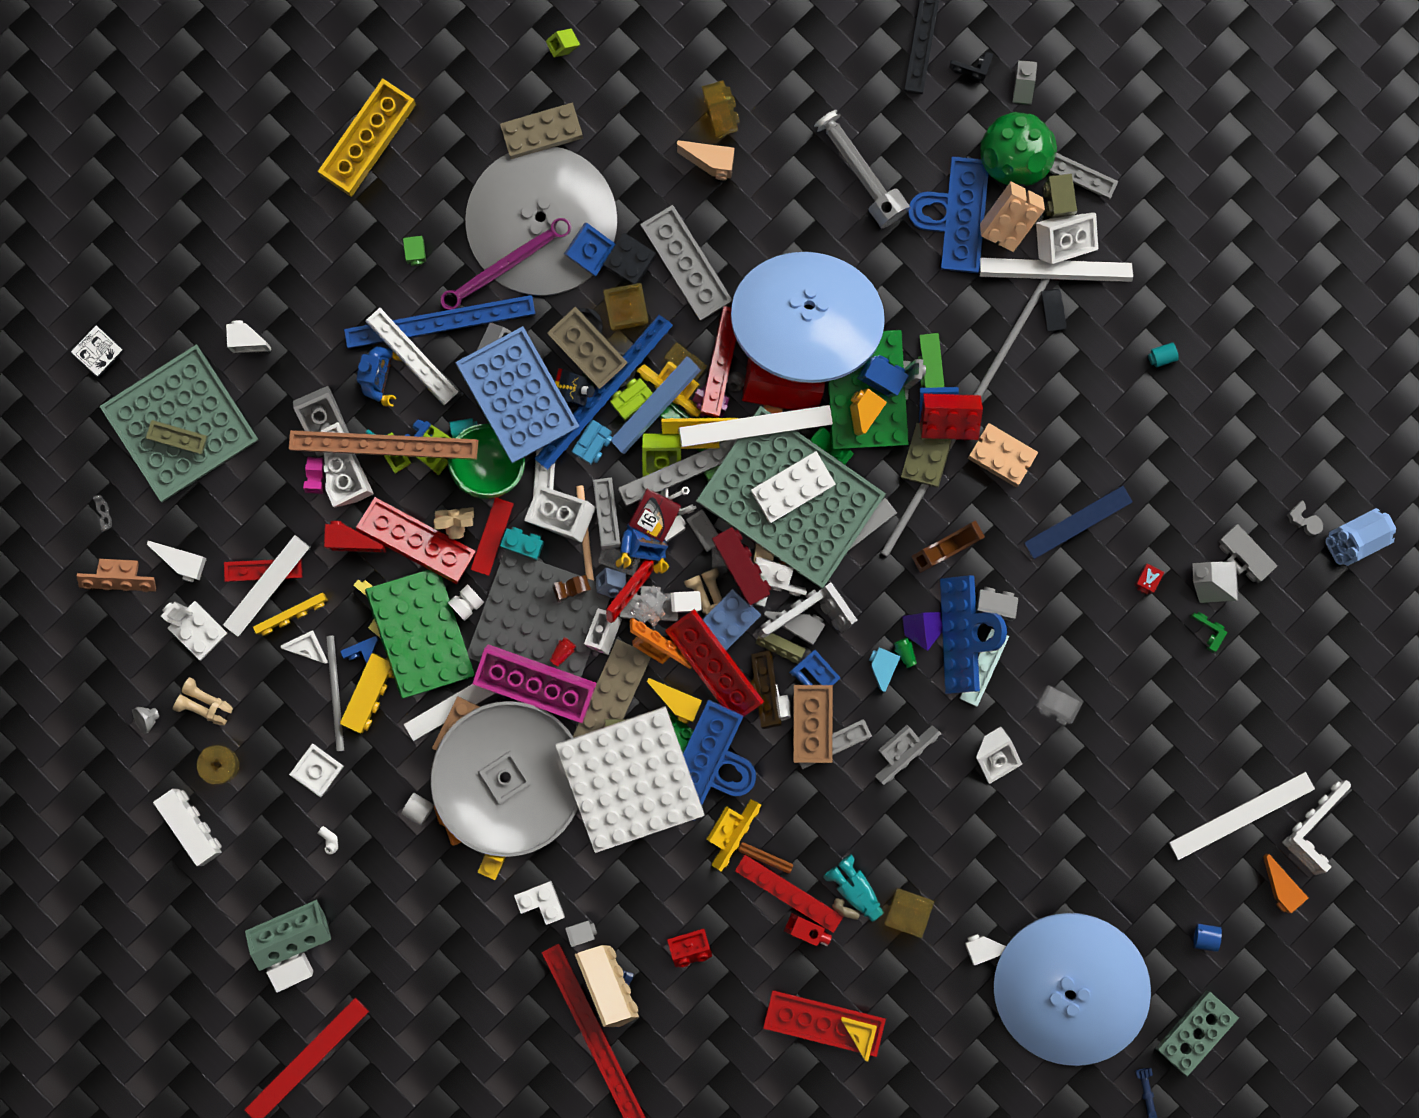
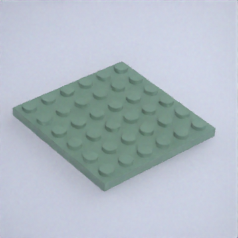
M197 344L100 406L161 502L169 499L259 441ZM151 420L208 436L203 454L200 455L146 439Z

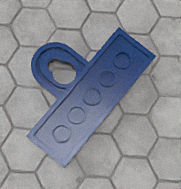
M952 157L948 194L922 192L916 195L910 202L911 208L908 211V215L915 227L925 231L944 232L941 270L979 273L982 247L980 223L985 215L988 172L985 170L981 159ZM933 203L941 204L946 210V215L943 219L936 221L929 216H925L922 213V208Z
M974 576L940 579L945 694L980 691L978 653L1000 649L1006 640L1007 627L1004 619L997 613H976ZM983 623L994 628V636L988 638L985 642L980 641L977 636L978 627Z
M711 700L707 701L683 753L701 805L710 787H714L732 796H741L748 793L756 781V771L752 763L728 751L743 719V715ZM724 764H732L742 774V780L739 782L723 780L719 776V768Z

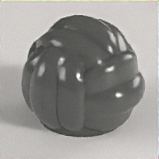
M737 371L731 372L728 375L726 387L733 392L740 391L744 388L745 377Z

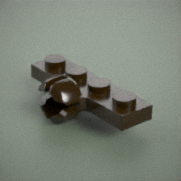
M764 651L751 654L754 679L750 683L764 701V703L758 706L761 728L767 729L781 726L772 652Z

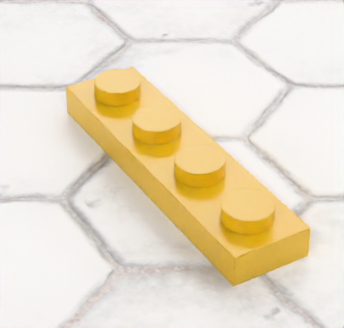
M320 593L253 628L258 635H268L273 632L272 628L278 625L280 628L290 623V619L297 617V619L302 618L308 614L307 611L313 608L318 610L324 607V603L328 600L324 593Z

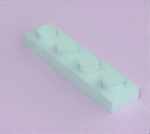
M994 629L990 630L986 641L994 636ZM1006 636V640L1000 649L991 652H980L978 656L980 691L962 693L959 699L976 707L978 706L1009 636Z

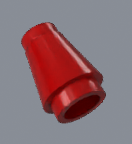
M564 637L562 640H559L549 660L559 667L560 664L575 652L576 645Z

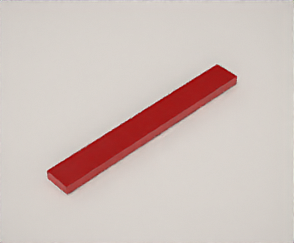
M355 998L253 1100L245 1111L252 1118H264L359 1023L369 1010Z

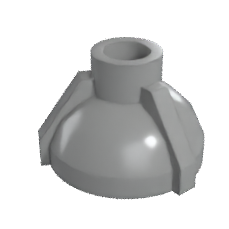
M144 707L132 709L136 725L143 734L148 733L155 724V720L159 718L156 708L149 709Z

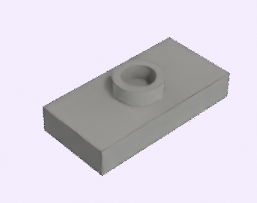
M700 510L686 519L706 552L713 549L715 545L712 538L717 536L718 533L704 511Z

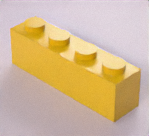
M375 653L371 654L342 717L341 725L359 733H364V730L368 731L372 723L370 717L372 713L377 712L380 705L378 699L380 695L384 696L388 685H386L388 677L392 678L393 676L388 659Z

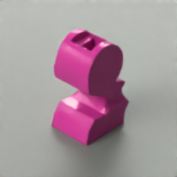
M308 457L305 467L307 481L304 482L305 493L323 494L324 458Z

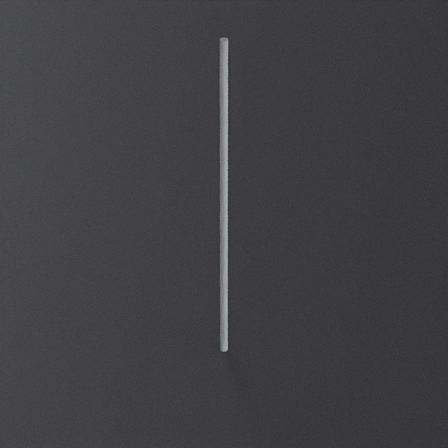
M1041 279L974 395H981L982 397L1039 300L1041 291H1044L1050 279ZM952 439L950 449L952 448L956 439ZM920 485L881 552L883 555L888 557L929 485Z

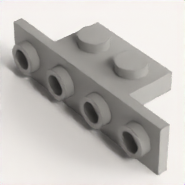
M906 725L878 750L889 764L875 777L883 785L890 782L894 775L906 768L912 759L919 756L929 744L937 740L938 736L941 735L940 731L932 725L918 737Z

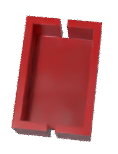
M923 394L920 418L921 438L979 440L983 412L981 395Z

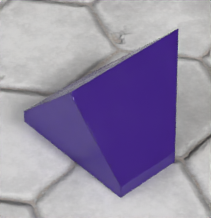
M941 612L902 616L904 635L927 651L943 632Z

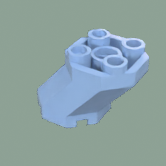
M1375 508L1330 531L1329 537L1326 538V545L1335 562L1339 565L1344 564L1348 566L1394 543L1395 538H1393V534L1396 533V527L1389 514H1382L1378 512L1380 511L1379 509Z

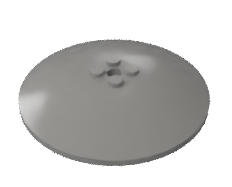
M552 147L514 159H510V155L507 153L497 159L482 173L471 191L465 218L467 238L475 258L485 270L523 244L550 229L555 219H568L572 225L569 235L556 237L521 263L494 279L513 291L527 295L549 296L560 294L580 286L593 276L564 255L567 248L584 223L590 224L614 242L617 231L616 205L610 187L601 173L590 162L574 152L559 147ZM537 213H544L546 219L543 222L536 221L535 216ZM558 221L555 225V230L559 235L565 234L568 231V225L564 221Z
M495 702L467 713L444 735L432 762L431 794L440 819L447 829L463 844L488 855L501 857L519 856L546 846L566 829L578 809L556 748L557 743L572 739L573 736L552 714L522 702ZM501 773H509L510 778L507 782L500 781Z

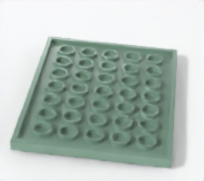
M760 406L753 416L771 413ZM794 430L737 439L696 499V502L736 530L738 529L743 535L822 589L886 493ZM817 451L836 485L769 524L750 490Z

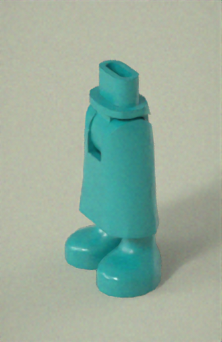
M850 854L838 864L849 877L847 880L837 866L829 870L823 878L826 881L836 882L839 885L836 888L837 891L854 908L864 913L863 915L865 917L868 916L873 922L884 912L879 907L881 904L878 902L873 889L861 870L857 872L854 870L853 864L855 859Z

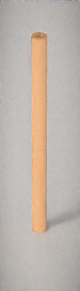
M576 486L577 498L585 500L584 486ZM587 528L582 541L585 574L588 579L594 580L589 531Z

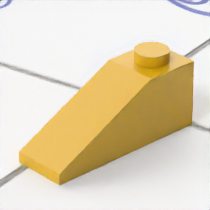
M648 678L647 683L676 716H679L677 720L686 724L689 721H694L702 700Z

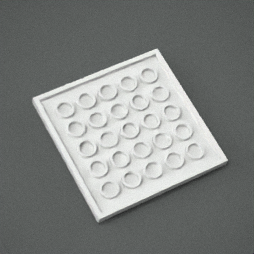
M666 706L556 744L595 853L705 815Z

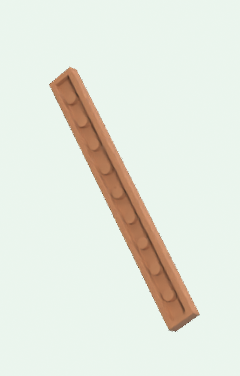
M290 430L289 450L477 460L478 440Z

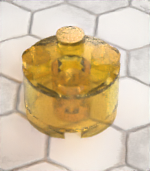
M214 745L205 748L201 752L197 760V770L199 776L206 782L221 785L228 783L237 775L239 760L230 748ZM219 760V763L222 764V767H219L217 769V767L214 766V763H217Z

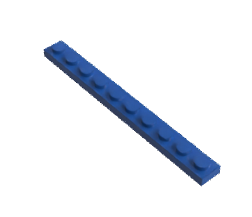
M529 295L392 321L408 338L536 314L533 297ZM369 325L344 329L348 349L384 343Z
M658 315L623 355V358L628 363L602 388L596 387L593 397L587 398L586 405L578 407L573 413L579 428L546 445L534 459L548 470L673 325Z

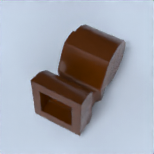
M587 575L573 577L565 583L561 581L552 585L557 602L591 590Z

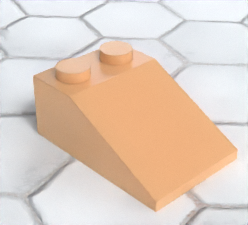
M677 141V153L711 176H716L718 180L731 178L734 148Z

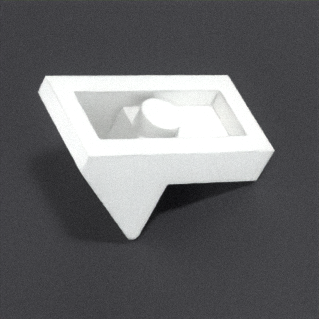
M700 592L671 593L672 612L689 613L693 609L696 612L700 611Z

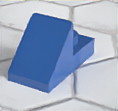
M374 636L340 652L343 658H349V661L360 657L359 653L362 652L367 663L371 654L375 653L379 638Z

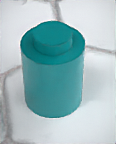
M1173 342L1150 350L1151 353L1148 354L1151 365L1154 364L1155 367L1179 360L1178 352Z
M469 418L450 422L452 438H456L465 429L478 425L477 421Z

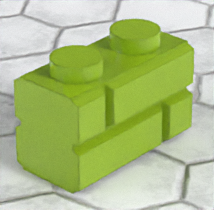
M634 378L626 385L627 389L623 392L619 390L611 397L613 399L610 401L611 405L624 421L634 415L653 394L641 378L638 380Z

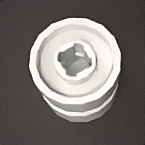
M466 585L460 591V596H455L448 602L464 621L472 615L473 609L477 610L484 603L469 585Z

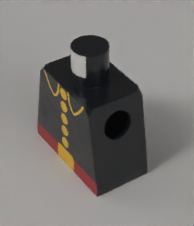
M558 369L555 384L568 407L585 406L587 398L593 397L595 393L594 387L591 386V380L564 369Z

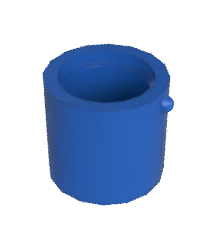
M1197 924L1194 932V948L1218 952L1222 937L1221 927Z

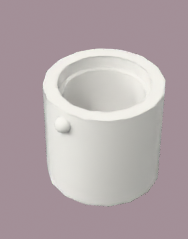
M413 793L401 814L422 826L432 811L434 804Z

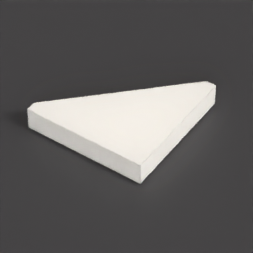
M313 630L281 645V648L325 664L328 663Z

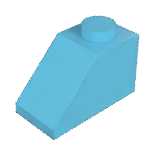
M879 647L877 651L873 650L869 661H872L871 668L879 689L884 693L900 656Z

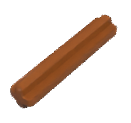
M744 842L740 844L739 852L786 873L792 871V863Z

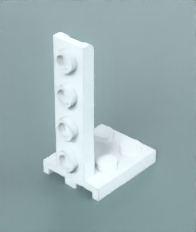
M196 601L188 608L176 602L173 604L169 603L162 610L164 613L161 617L167 622L172 623L168 629L200 661L228 634Z
M1347 780L1341 783L1339 781L1331 787L1332 792L1328 796L1324 795L1318 801L1320 805L1316 809L1312 808L1305 815L1307 819L1303 823H1297L1292 829L1294 832L1282 842L1314 875L1326 873L1331 866L1328 864V859L1324 855L1318 854L1314 850V845L1308 840L1305 841L1303 837L1349 790L1351 784Z

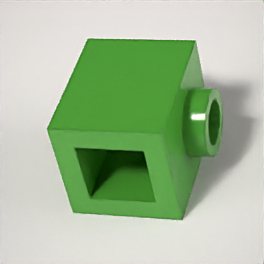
M423 237L403 238L407 264L419 266L422 265V262H426Z

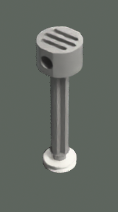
M833 110L818 120L814 127H818L817 132L826 129V134L831 138L875 202L868 208L869 212L881 229L888 227L904 216L911 207L898 189H893L887 193L840 124L835 123L840 114L837 115V110ZM892 205L891 211L887 212L888 206Z

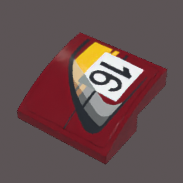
M647 488L629 521V526L663 542L681 505Z

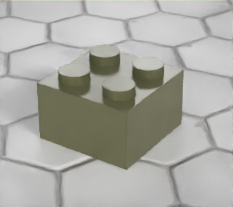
M1072 174L1049 176L1045 186L1042 187L1043 197L1047 198V205H1045L1046 216L1056 218L1075 215L1077 206Z

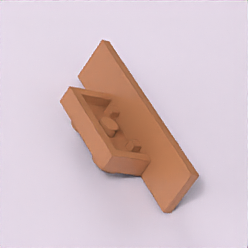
M99 559L97 574L77 573L79 588L156 592L154 577L137 576L139 564L138 561Z

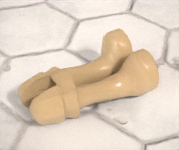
M717 568L701 574L713 599L714 604L712 605L708 600L700 575L684 581L687 588L700 592L702 613L705 616L722 600L716 584V578L719 575Z
M190 677L185 682L182 693L210 705V708L208 709L182 694L179 695L173 706V710L176 712L190 710L205 717L207 721H212L213 724L225 725L227 720L215 714L217 708L230 714L233 710L226 701L210 696L197 688L195 680Z

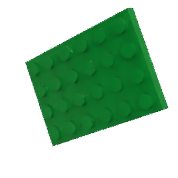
M883 331L881 341L871 357L881 355L889 360L888 363L892 366L898 365L904 368L902 331ZM864 365L844 377L828 381L829 405L833 422L830 425L832 449L908 445L905 387L901 388L897 396L887 397L857 379ZM870 389L887 403L868 431L857 436L854 433L850 406L853 403L851 398L857 391Z
M426 570L365 589L401 700L475 676L453 609L448 604L450 600L440 575L431 570Z

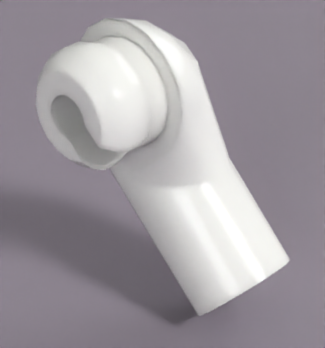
M322 826L317 834L326 839L325 852L333 854L338 849L337 836Z

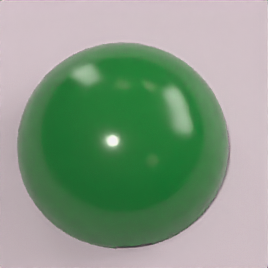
M490 424L471 426L456 437L458 439L478 440L477 460L448 458V468L451 477L462 491L476 498L493 499L505 495L518 484L523 475L525 458L512 464Z

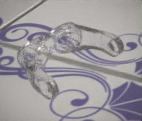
M101 495L94 496L93 500L96 503L97 511L102 515L100 518L101 531L109 530L112 527V520L109 515L108 504ZM103 504L105 505V512H102L100 506ZM105 517L108 518V524H104Z

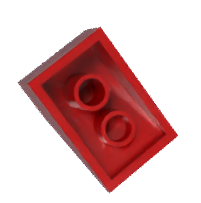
M330 521V524H325L324 547L329 551L386 552V548L382 544L344 525L342 521Z

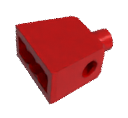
M791 913L784 929L785 932L815 946H818L819 943L828 946L832 938L831 935L824 932L825 928Z

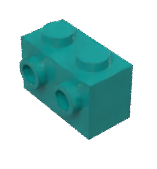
M512 527V529L507 528L500 547L538 560L544 542L540 540L541 537L532 533L529 536L522 534L523 530Z

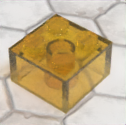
M641 283L604 290L611 331L649 324Z
M896 888L884 925L922 938L934 901Z

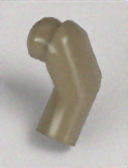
M836 898L832 905L836 912L844 917L858 920L860 916L858 910L844 907L845 901L843 899Z

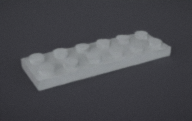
M673 205L640 224L700 321L733 302Z

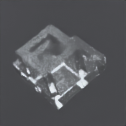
M653 585L637 601L630 612L644 624L648 621L655 627L665 615L662 605L667 600V597Z

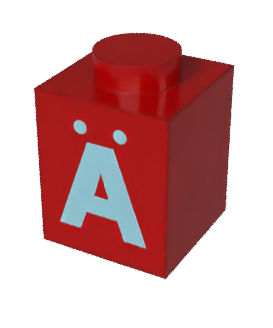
M1147 563L1144 565L1134 585L1138 587L1137 590L1145 595H1148V593L1152 594L1155 592L1164 572Z

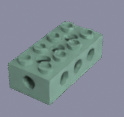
M317 900L245 931L250 955L259 971L331 940L326 916Z
M1206 990L1155 1049L1180 1072L1188 1076L1239 1017L1210 991ZM1212 1013L1214 1019L1212 1023L1208 1024L1206 1017ZM1196 1028H1199L1201 1031L1198 1038L1193 1036V1031ZM1183 1043H1187L1188 1049L1182 1053L1180 1046Z

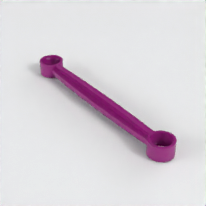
M566 218L555 219L550 229L512 251L456 291L449 290L444 292L441 296L442 306L448 310L458 308L463 298L512 269L556 237L569 235L572 230L570 221ZM558 221H564L568 225V231L565 234L559 235L556 232L555 225ZM449 293H454L457 297V303L453 307L445 303V296Z

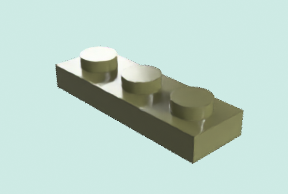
M151 420L146 439L200 455L203 454L208 438L206 435Z

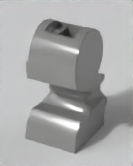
M1303 500L1300 501L1286 515L1290 523L1295 524L1299 528L1303 526L1305 533L1309 536L1319 534L1323 530L1321 519L1316 515L1303 518L1302 512L1306 509Z

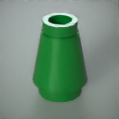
M908 638L894 643L895 652L900 656L907 668L917 664L912 642Z

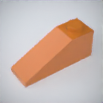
M1265 854L1263 858L1274 898L1278 902L1276 905L1283 913H1293L1308 897L1272 856Z

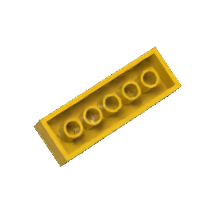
M382 78L318 170L319 175L352 197L416 106L414 99Z

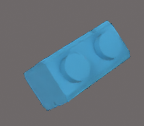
M592 419L573 448L572 453L590 465L593 462L597 463L602 456L600 451L603 446L608 447L613 439L611 437L612 431Z

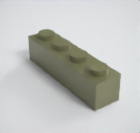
M773 633L763 639L758 636L755 643L799 664L806 650Z

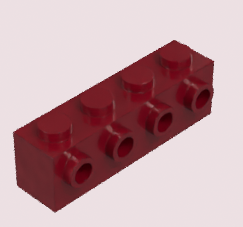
M733 527L713 537L712 541L749 607L769 597V591L772 589L767 580L763 581L759 574L762 571L758 564H753L751 561L752 553L747 546L743 547L741 543L743 538L738 529L734 531Z

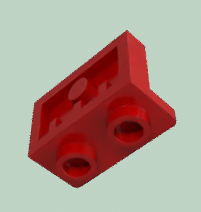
M705 929L667 939L675 967H686L690 963L696 961L703 962L712 957Z

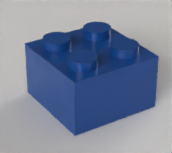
M881 355L871 357L863 366L857 379L889 398L897 396L909 376L904 373L906 370L898 365L892 366L888 363L889 360Z

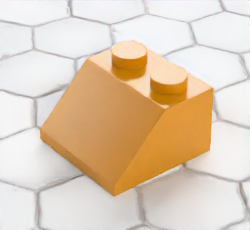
M870 389L857 391L851 398L853 403L850 406L854 433L857 436L865 434L887 403Z

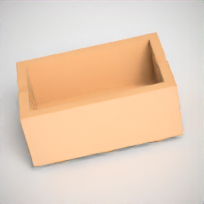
M1010 182L981 221V236L994 243L999 241L1000 246L1014 252L1044 212L1043 197L1028 190L1026 199L1025 188Z
M988 423L967 459L1017 488L1028 471L1026 469L1031 466L1038 452Z

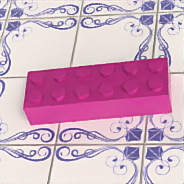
M489 644L484 648L473 681V685L583 723L597 685L596 682Z

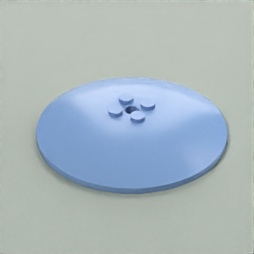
M795 252L768 259L756 266L744 277L733 297L731 322L734 335L740 347L762 369L791 381L816 383L844 377L856 371L871 358L882 338L884 309L873 284L852 265L825 254ZM812 305L814 309H806L804 306Z
M1063 913L1046 916L1030 923L1010 940L997 964L994 978V996L1002 1022L1020 1045L1047 1061L1079 1066L1106 1060L1122 1051L1134 1040L1147 1018L1151 999V984L1143 957L1124 933L1096 917L1077 913ZM1072 990L1076 993V997L1069 999L1066 997L1065 992Z

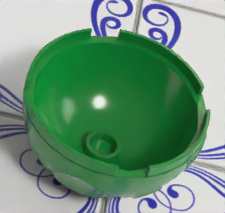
M1017 112L1009 113L997 118L985 132L980 145L981 161L988 174L1005 185H1008L1010 182L1025 184V186L1035 184L1050 172L1054 164L1057 151L1055 136L1037 116Z

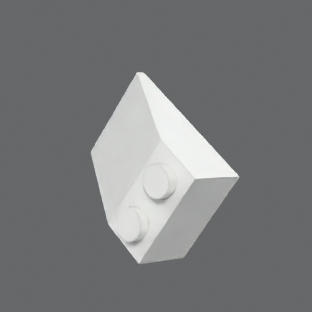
M1096 213L1056 217L1036 223L1040 260L1054 264L1098 250Z
M538 485L524 521L561 536L582 542L596 507L588 501Z

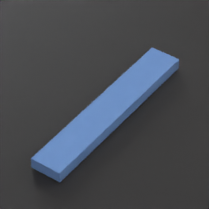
M686 357L613 436L611 441L621 453L625 454L701 371L689 357Z

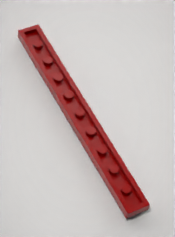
M560 944L543 951L542 954L623 1118H646Z

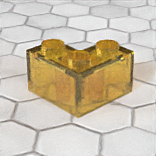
M723 80L701 86L716 137L738 131L737 123H740L737 112L733 110L736 107V103L730 87H726Z

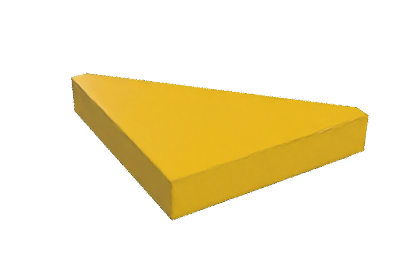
M841 1017L844 1026L864 1060L868 1061L877 1026Z

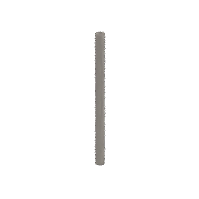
M326 636L336 750L344 751L343 730L340 724L342 719L334 636Z

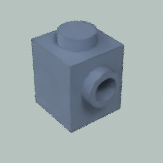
M607 567L596 576L597 593L610 598H616L627 584L625 573Z

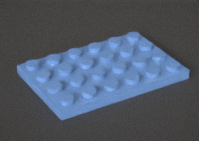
M523 326L455 363L512 464L579 428V424Z

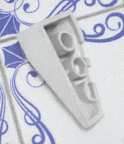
M338 422L321 430V432L344 433ZM323 452L325 461L324 472L326 473L325 487L334 508L356 503L374 494L355 454Z

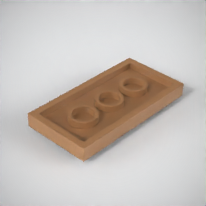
M794 685V763H832L833 685Z

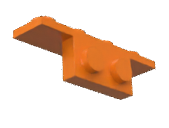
M634 618L630 619V632L637 636L633 640L635 648L661 664L671 657L687 668H692L672 640H667L659 632L648 628L643 622L637 621Z

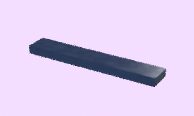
M1124 486L1026 541L1024 545L1034 560L1126 507L1133 501Z

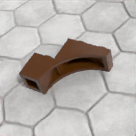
M973 521L911 557L920 573L965 550L985 538L978 523Z

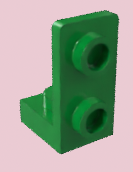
M822 426L810 440L844 465L854 454L848 448L832 449L831 434Z
M1200 612L1197 614L1192 613L1190 618L1216 633L1215 635L1211 634L1206 642L1208 644L1206 650L1215 653L1228 632L1224 630L1225 627L1217 622L1213 624L1208 621L1206 615Z

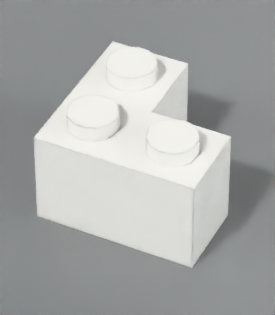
M552 881L514 895L521 914L539 907L546 925L565 918Z

